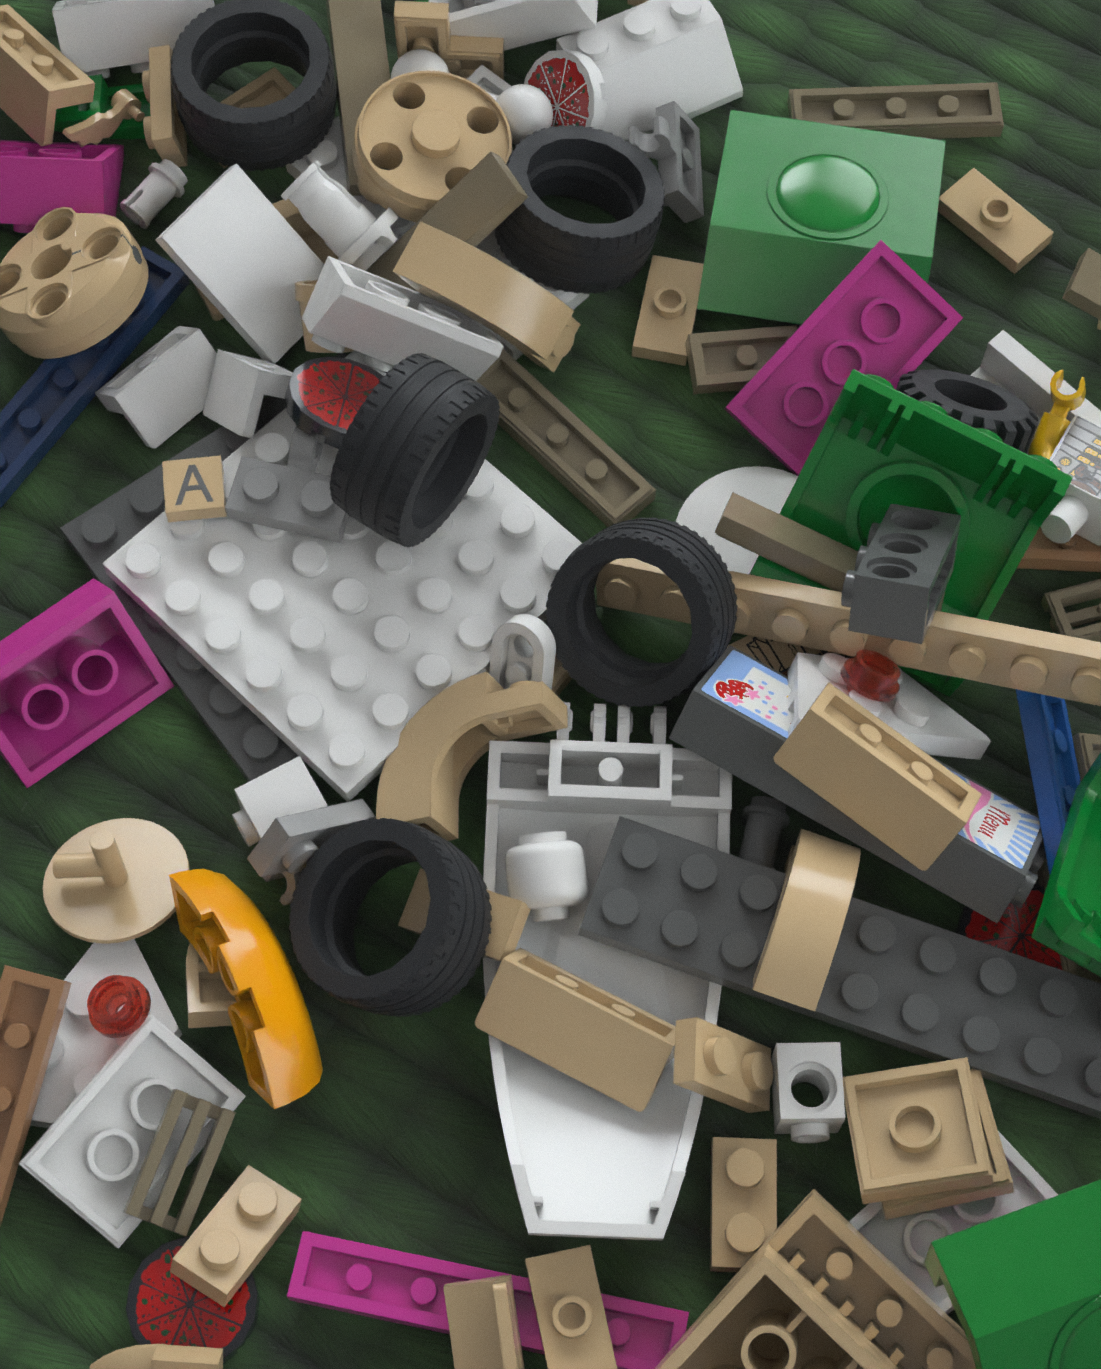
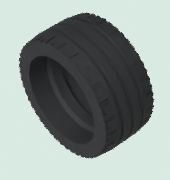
M228 0L206 9L204 13H200L180 33L171 57L173 93L181 123L189 139L206 157L212 158L213 161L219 162L223 166L238 164L244 171L272 170L302 159L303 156L310 154L311 150L317 148L318 144L324 140V136L328 134L329 128L332 126L336 110L337 87L334 64L325 35H323L318 24L309 15L307 16L304 11L298 10L294 5L291 6L279 0ZM270 61L291 67L304 77L302 83L286 98L264 107L238 108L217 102L206 94L209 85L222 73L248 62Z
M559 125L558 127L543 128L538 132L535 131L531 135H527L525 139L519 142V145L515 146L506 165L528 198L494 229V235L497 238L498 246L500 245L501 252L505 254L506 259L510 260L511 264L516 266L521 273L523 272L527 277L534 279L535 282H540L544 286L552 287L555 290L574 292L576 294H596L608 292L611 289L614 290L619 286L622 287L626 282H630L640 272L649 257L662 220L665 189L661 175L657 172L655 165L636 146L631 145L630 142L610 132L607 133L601 129H593V127ZM546 195H570L589 200L610 212L617 222L588 224L569 219L547 207L539 198Z
M416 353L406 357L399 364H396L393 369L389 370L373 388V391L367 396L349 425L332 467L329 487L331 499L349 516L384 538L404 547L419 545L420 542H424L431 534L435 533L444 521L448 519L478 475L497 430L498 417L500 415L498 399L480 383L441 360L424 353Z
M653 517L631 519L613 524L579 545L568 556L556 573L551 583V589L548 592V601L546 602V625L554 636L556 657L563 664L564 670H567L569 676L572 679L574 678L580 687L583 686L587 692L595 694V697L599 699H605L606 702H614L619 706H654L676 698L690 690L703 678L727 649L735 629L738 608L736 604L737 594L734 591L735 585L731 580V573L728 572V567L722 561L721 555L717 554L715 548L709 545L704 537H700L696 531L690 530L689 527L681 526L675 521H668L667 519L658 520V518ZM635 558L658 567L678 585L690 609L692 637L688 649L680 658L669 663H649L626 654L607 636L596 613L594 595L599 572L606 564L616 559Z
M372 818L368 821L362 820L357 824H350L349 827L339 830L337 834L330 836L328 841L323 842L322 846L313 853V857L307 861L305 869L303 868L300 873L301 877L297 880V886L292 895L293 901L290 904L291 913L289 914V931L291 932V942L294 945L293 951L297 955L298 963L302 965L301 968L308 974L310 980L329 995L344 1003L374 1014L409 1017L421 1015L423 1012H430L433 1008L441 1007L444 1002H449L454 995L460 993L462 987H465L469 979L475 975L477 967L479 968L480 961L486 953V945L489 943V934H491L490 922H492V916L490 911H492V906L489 902L490 895L486 890L487 885L482 880L483 877L475 864L460 849L442 837L413 823L391 818ZM410 862H419L426 873L430 893L426 926L412 951L394 967L367 976L357 961L353 940L357 911L370 887L389 870Z

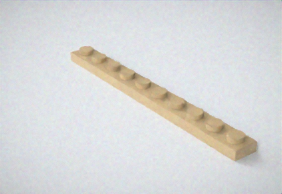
M635 558L616 559L606 564L599 572L596 582L597 605L691 624L690 609L678 585L658 567ZM728 570L732 576L731 580L735 585V594H737L736 604L738 608L734 633L1101 706V642L941 611L935 612L922 644L848 631L851 608L841 605L842 592Z

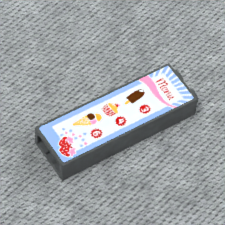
M729 645L694 687L669 739L995 923H998L1009 903L1021 908L1038 878L1036 873L1046 858L1045 847L1041 844L1043 836L1038 815L935 759L982 795L966 825L927 870L922 871L774 762L773 758L788 738V729L794 719V712L788 710V696L791 689L788 686L787 676Z

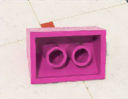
M0 140V223L13 224L15 232L30 233L45 214L61 207H70L76 213H101L116 218L124 160V145H95L89 143L81 147L78 143L53 142L51 145L40 146L36 141Z
M91 579L0 641V755L26 788L32 786L174 687V684L115 592L96 579Z

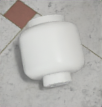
M567 831L541 832L518 836V846L511 848L505 854L508 897L526 903L528 908L531 909L530 911H532L533 922L569 919V906L581 904L588 897L584 849L579 843L567 840Z

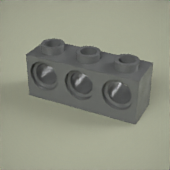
M890 504L882 522L872 523L867 546L861 545L859 548L855 570H848L845 576L841 605L851 608L848 631L918 644L923 643L954 570L961 515Z

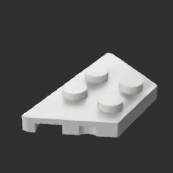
M797 652L788 670V686L791 689L788 696V710L794 712V719L788 729V737L828 682H830L928 755L980 760L991 742L983 732L896 665L873 660L850 659L835 653L816 655Z
M135 939L110 944L93 943L64 979V981L71 982L72 984L30 1126L49 1128L147 1014L151 1013L178 1038L181 1037L182 1033Z

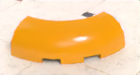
M202 868L180 871L169 875L180 932L196 949L209 973L220 972L227 990L236 999L237 1003L228 1006V1015L242 1054L249 1086L273 1109L287 1105L306 1095L320 1082L323 1072L320 1052L298 982L270 925L253 901L224 874Z

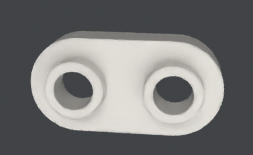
M520 614L514 616L496 630L492 640L489 674L504 689H508L513 683L519 681H543L552 690L556 643L549 627L533 615Z

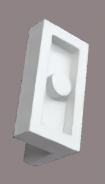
M178 326L96 391L95 394L107 411L124 414L147 447L157 448L203 410L217 353L199 328Z
M218 349L203 408V415L240 436L252 438L264 394L285 399L286 390L293 372L270 361Z

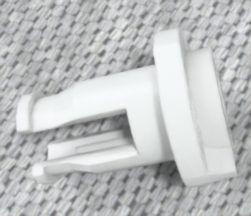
M316 160L282 193L281 197L285 201L289 199L298 208L303 219L338 256L337 260L366 271L399 238L390 228L399 217L389 207L380 217L376 218L340 183L330 178L320 168L322 164Z

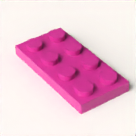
M880 240L724 409L793 474L799 476L853 369L865 375L873 374L889 381L896 390L900 377L909 371H914L963 317Z

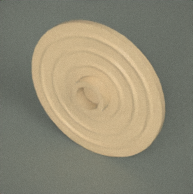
M135 818L103 821L78 832L55 853L47 867L43 880L45 905L53 921L63 931L75 938L101 944L129 941L153 931L176 911L169 875L190 870L189 861L183 845L174 834L156 823Z

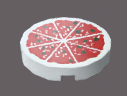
M573 50L548 51L537 59L526 75L524 84L537 87L550 100L553 109V122L551 126L580 125L603 130L607 116V99H601L600 85H605L601 71L593 60Z

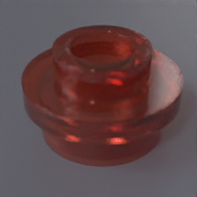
M866 649L859 650L854 658L845 661L840 670L841 677L847 684L848 692L854 690L869 699L879 702H890L895 699L900 690L898 679L901 671L891 659L878 652Z
M111 975L100 980L91 990L87 1000L89 1020L92 1026L100 1034L108 1038H121L136 1031L146 1020L151 1006V997L147 988L138 979L121 975Z

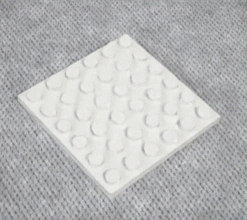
M354 350L345 357V359H351L370 366L383 376L386 375L384 371L364 361L365 354ZM286 408L223 461L226 503L242 456L287 466L290 443L296 424L287 413ZM319 435L317 442L322 443L323 448L315 473L331 476L338 449L325 444L326 436ZM485 459L474 482L448 519L429 538L414 547H404L390 541L351 516L348 518L342 541L338 543L228 518V516L168 523L164 511L102 564L106 574L336 792L349 802L382 772L386 759L398 747L400 732L420 708L451 685L483 672L489 673L492 640L494 633L500 626L520 614L533 615L543 622L547 619L546 602L548 601L547 596L551 589V583L564 561L582 542Z

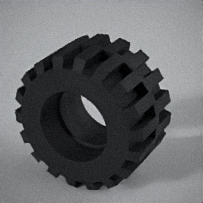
M930 369L914 370L903 374L896 388L897 391L918 401H929L941 406L950 417L973 428H984L996 433L1003 440V443L1026 454L1029 451L1038 426V416L1020 398L1000 386L958 372Z

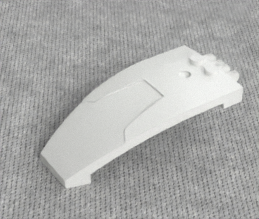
M564 702L567 705L568 728L557 730V739L550 740V743L490 740L483 881L487 885L486 890L508 896L504 859L508 850L518 846V836L541 832L567 831V840L579 843L583 847L589 891L586 900L581 904L569 906V919L533 922L532 911H530L515 950L521 947L676 1026V1020L698 1017L717 1025L722 985L578 934L620 816L729 854L732 774L687 748H673L672 744H666V706H654V712L651 714L650 733L653 735L652 744L629 743V736L633 728V714L630 711V707H626V705H618L617 741L605 742L606 704H594V710L591 712L590 731L593 733V741L569 740V732L572 730L573 711L570 709L569 702ZM483 957L486 997L501 962ZM488 1034L504 1140L528 1235L662 1241L685 1176V1169L704 1097L701 1094L673 1084L674 1058L666 1065L648 1106L643 1111L638 1112Z

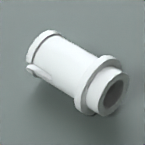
M163 159L159 164L156 162L152 163L148 168L150 174L127 199L120 203V208L124 214L143 229L150 225L153 218L173 197L181 198L185 192L183 186L188 182L187 177L170 160Z

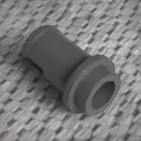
M755 796L751 799L750 805L743 808L742 817L746 820L739 858L775 870L774 864L782 828L788 827L790 823V817L786 814V804L775 798Z

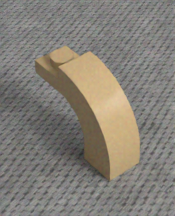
M421 221L393 269L396 275L420 294L449 306L479 322L510 342L535 364L553 373L561 359L571 350L575 334L581 325L572 317L574 311L528 277L480 249Z
M487 672L470 676L444 689L420 708L400 732L398 747L386 759L380 776L377 791L376 819L391 818L421 826L447 841L458 839V805L461 787L474 763L489 751V741H509L568 728L567 705L543 681H519L513 683L508 689H504Z
M804 829L800 830L796 845H792L784 867L785 879L782 892L753 978L754 991L812 1011L816 1010L852 897L860 862V848Z

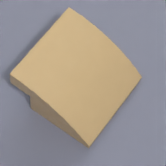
M813 1189L723 1288L655 1369H976L964 1330Z

